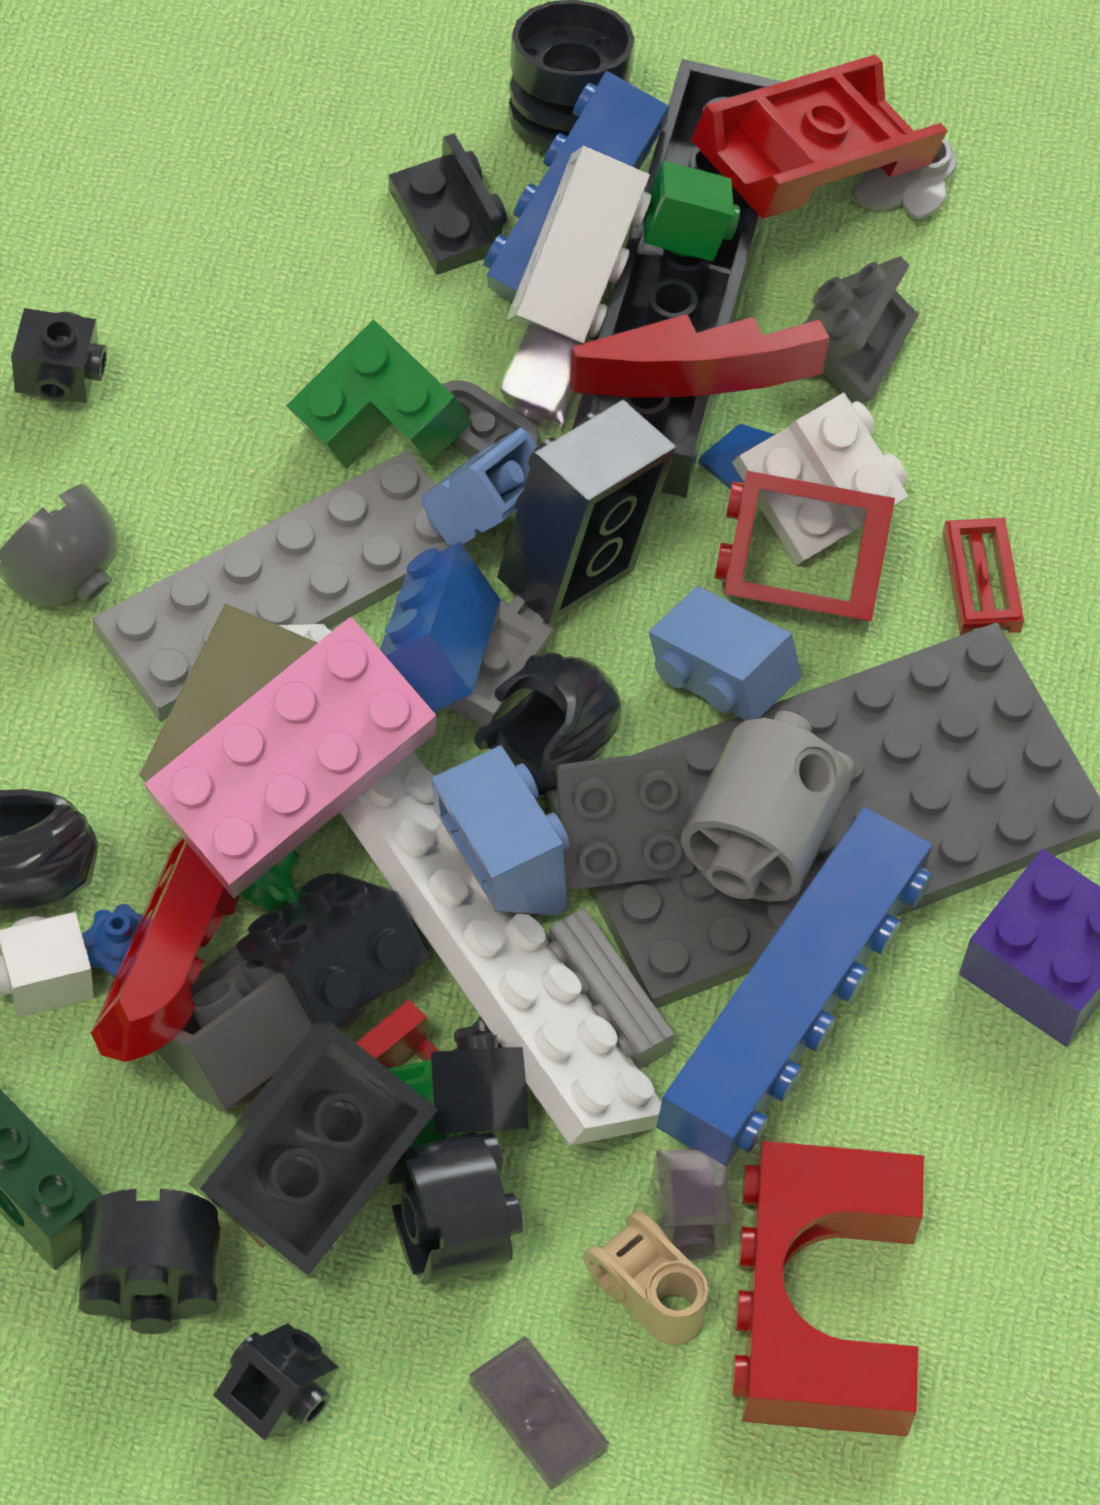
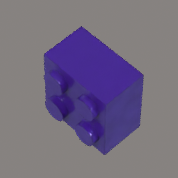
M1042 848L970 938L959 975L1067 1047L1100 1005V886Z

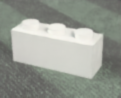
M582 146L571 154L506 321L570 348L583 344L586 337L590 339L595 338L607 311V306L600 303L607 282L610 281L615 284L618 281L628 259L629 250L622 247L630 225L637 228L648 209L651 194L644 192L650 174L586 146Z

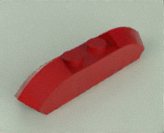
M182 837L177 840L170 850L91 1031L92 1038L101 1056L124 1062L136 1060L159 1050L180 1033L195 1009L190 988L199 975L204 960L196 956L199 946L204 948L210 942L223 916L234 915L239 895L233 898Z

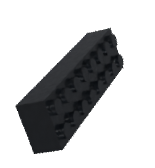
M681 59L668 103V121L658 137L648 171L650 176L644 192L649 193L663 160L723 176L691 141L705 106L783 81ZM732 186L733 204L738 205L740 209L737 228L731 240H722L713 261L694 256H679L667 249L645 244L643 220L637 228L632 226L625 248L629 250L628 259L618 281L614 285L599 339L685 314L688 315L696 333L735 322L762 225V217ZM582 393L572 430L591 412L598 411L602 413L624 400L676 446L661 492L686 498L715 394L687 397L635 398Z

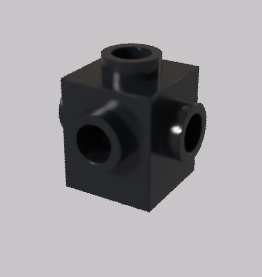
M24 308L11 355L15 393L40 396L53 402L68 400L87 403L92 380L102 381L107 361V345L98 344L96 319L82 317L72 312L54 313Z
M287 1323L264 1335L255 1332L248 1336L230 1359L231 1368L213 1396L266 1441L296 1424H299L302 1428L307 1427L321 1414L331 1397L325 1389L336 1374L339 1366L322 1352L320 1344L314 1337L302 1330L293 1328Z

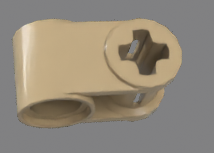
M634 1211L626 1218V1227L601 1248L592 1246L584 1252V1263L596 1283L609 1296L619 1301L649 1331L651 1336L661 1343L670 1345L685 1344L696 1338L703 1328L708 1297L707 1280L701 1270L694 1266L669 1241L655 1221L641 1211ZM677 1295L687 1299L691 1306L684 1310H672L662 1305L660 1300L666 1296Z

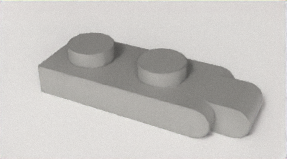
M516 595L511 604L500 600L473 693L447 707L481 726L493 722L512 696L510 695L504 701L499 702L494 696L495 690L503 682L519 672L531 655L540 656L551 639L554 628L547 625L518 595Z

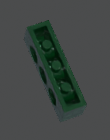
M0 1089V1214L55 1271L81 1249V1229L85 1207L94 1199L103 1196V1194Z

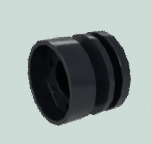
M580 0L549 1L530 8L516 21L511 40L510 66L513 75L509 84L511 96L508 103V115L512 129L525 142L548 151L559 133L568 137L579 117L572 114L579 96L589 82L598 86L605 72L608 71L629 83L633 69L635 43L630 24L617 12L597 3Z

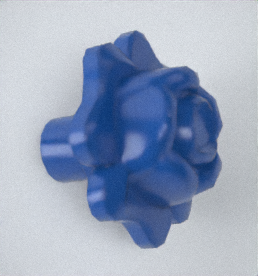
M128 904L118 905L113 913L104 909L95 913L93 925L82 933L85 948L88 950L87 956L90 967L103 968L115 978L142 914L136 913Z

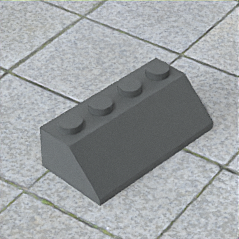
M336 872V873H335V874H341V875H344V876H347V877H350V878H353V879H357V878H354V877H351V876H348V875H345V874H342V873H339V872ZM372 884V885H375V886H378V887H381V888H384V889H387V890H390V891H394V890H391V889H388V888H385V887H382V886H379V885H376V884ZM394 891L430 956L429 958H431L432 954L397 891ZM234 946L200 971L190 988L195 1006L190 1019L177 1036L156 1052L196 1097L223 1110H227L230 1107L243 1105L253 1099L260 1092L261 1084L278 1071L313 1025L285 975L242 959L236 946ZM416 968L382 993L396 990L407 984L414 977ZM366 1005L336 1027L342 1029L356 1022L363 1015Z

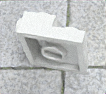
M845 393L838 395L799 418L786 429L732 461L744 483L748 470L894 497V506L909 497L903 488L907 483V474L903 465L893 454H882L871 436L875 431V424L870 412L858 401L851 403ZM766 490L759 491L757 504L796 566L862 527L866 514V509Z

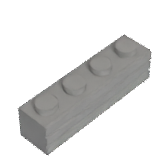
M583 908L562 921L553 924L549 931L548 947L559 963H564L578 977L581 983L580 992L581 994H586L593 1004L591 1008L595 1014L605 1019L614 1028L618 1037L617 1045L626 1058H631L640 1070L670 1053L674 1039L673 1031L586 909Z

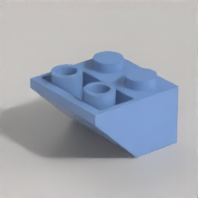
M500 745L431 778L435 812L495 911L557 916L568 910L564 850L570 848L569 839L557 815L553 812L545 815L536 801L539 799L537 786L523 763L514 766L504 748Z

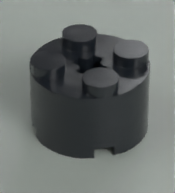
M492 1132L484 1134L469 1133L408 1147L388 1173L389 1185L402 1182L401 1204L392 1206L395 1226L408 1266L414 1275L424 1273L421 1284L424 1286L505 1267L513 1258L511 1236L522 1233L523 1219L519 1202L514 1193L504 1194L498 1173L502 1171V1155L498 1140Z
M128 1189L100 1196L85 1207L81 1229L79 1309L89 1315H107L131 1320V1329L138 1333L162 1334L172 1329V1320L194 1315L210 1314L218 1310L221 1228L218 1221V1210L214 1204L198 1195L173 1189H160V1201H136L137 1189Z

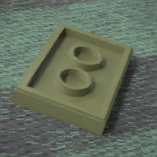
M225 603L139 774L142 780L147 782L318 642Z

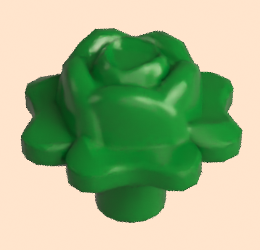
M294 850L291 851L242 892L244 898L255 906L262 907L269 912L279 908L284 902L291 904L297 901L300 894L293 887L295 881L290 871L300 855Z

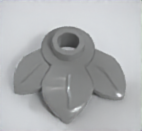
M944 137L931 165L891 178L879 167L866 171L856 186L855 202L876 211L891 210L903 205L905 211L916 220L933 214L942 206L946 198L945 182L951 178L955 169L956 157L949 141Z

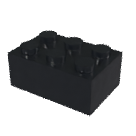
M624 400L602 413L598 411L591 412L580 421L575 429L558 439L550 437L544 440L535 448L528 460L530 470L524 489L515 503L517 512L511 532L503 543L505 552L497 578L514 594L524 600L525 604L547 624H550L634 571L676 446Z
M316 1021L188 1185L290 1267L309 1276L438 1109L335 1025L329 1022Z

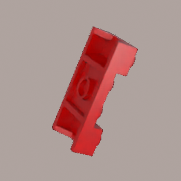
M875 54L707 104L691 141L724 177L731 178L732 186L762 219L805 206L813 189L824 184L877 167L881 168L891 178L931 165L948 130L942 123H938L914 131L886 102L883 62Z

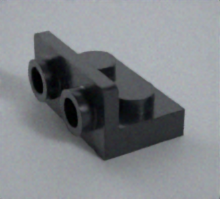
M455 133L443 137L442 157L389 174L388 190L436 275L485 259L495 239L502 234V228L507 226V214L502 200L496 193L489 194L483 183L482 170L476 155L472 150L465 152Z

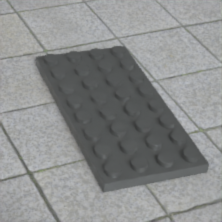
M996 622L774 703L760 717L773 720L779 711H789L802 716L810 723L811 733L832 746L834 750L848 755L857 766L849 791L800 892L787 901L773 902L753 898L739 899L731 897L716 889L694 864L692 873L687 875L589 887L588 889L631 974L657 1009L748 974L864 806L933 844L925 870L933 874L932 880L917 906L913 908L905 903L897 915L900 916L1028 867L1042 848L1057 856L1100 839V797L999 623ZM736 717L637 754L675 749L683 750L688 764L691 815L734 728L745 720ZM548 792L544 793L543 800L549 810Z

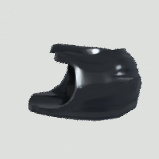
M548 652L540 656L531 655L519 672L511 676L495 690L494 696L499 702H502L519 689H530L533 691L504 716L481 727L475 734L474 743L478 749L492 750L502 745L514 766L523 763L534 779L539 796L546 793L547 789L556 787L555 769L558 765L594 760L605 749L619 727L621 704L618 689L611 678H608L606 673L596 664L581 657H564L554 652Z
M28 789L0 790V911L33 910L63 903L91 884L99 848L98 842L86 816L80 813L65 797L47 791Z

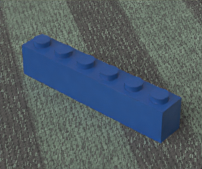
M864 806L664 1094L658 1116L657 1129L725 1169L739 1148L748 1153L754 1148L769 1121V1117L763 1113L772 1099L776 1098L784 1102L790 1095L803 1070V1067L798 1065L797 1062L807 1048L814 1052L820 1050L835 1024L836 1017L831 1015V1012L839 1000L842 999L847 1003L853 1001L868 975L869 969L863 965L873 951L880 955L886 952L901 925V921L895 917L905 903L915 908L925 894L933 877L931 872L925 870L933 844Z

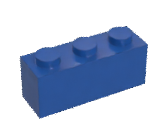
M461 542L440 552L437 548L428 549L420 553L408 564L405 579L396 597V604L390 622L385 628V636L380 647L381 652L433 712L473 693L501 600Z

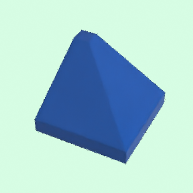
M740 423L701 455L698 463L731 489L733 481L744 483L732 461L775 434Z

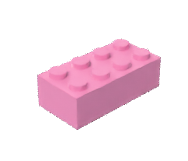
M350 616L144 784L150 800L229 894L235 898L437 732L436 714Z

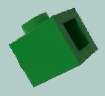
M662 161L650 188L651 200L643 218L644 243L667 249L679 256H694L713 261L722 240L729 241L732 239L739 220L740 209L738 205L733 204L731 178Z

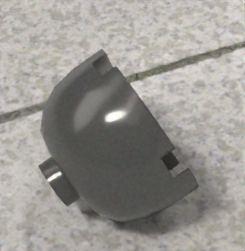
M80 484L59 495L66 504L65 507L50 513L44 508L40 509L0 549V577L25 600L42 606H61L78 597L83 604H86L97 597L112 581V578L105 571L116 558L118 533L115 522L104 504L87 485Z

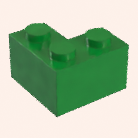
M374 319L286 405L304 428L346 469L389 426L430 465L473 422L456 397Z

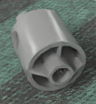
M779 711L773 720L767 718L745 720L734 728L682 831L680 843L687 858L716 889L731 897L739 899L753 898L773 902L787 901L797 895L838 814L856 773L857 766L848 755L834 750L832 746L811 733L810 723L796 713Z

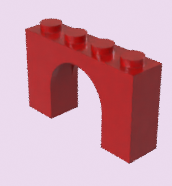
M762 1141L757 1164H745L742 1182V1205H753L752 1227H741L738 1267L750 1268L749 1291L738 1290L735 1331L747 1332L746 1355H734L731 1378V1396L743 1397L742 1422L908 1437L917 1413L919 1346L846 1340L832 1337L815 1329L799 1315L790 1302L784 1286L783 1270L791 1258L799 1251L813 1243L827 1239L847 1238L914 1244L923 1217L924 1155Z

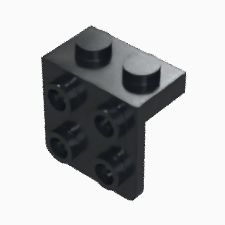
M332 873L322 874L308 881L300 889V897L297 901L287 905L282 910L271 911L257 918L248 927L249 934L240 939L236 944L242 959L285 975L312 1025L318 1021L329 1022L338 1026L430 957L394 891L341 874Z

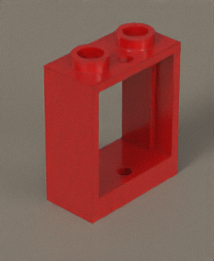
M747 470L745 483L732 482L726 518L738 520L733 544L721 542L714 579L726 581L724 594L872 621L895 498ZM760 490L866 509L849 601L743 581Z

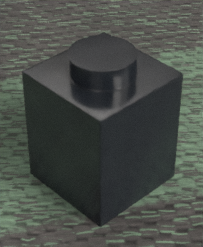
M475 1035L457 1037V1050L431 1052L434 1107L438 1109L434 1114L435 1134L529 1129L523 1047L498 1048L497 1035Z

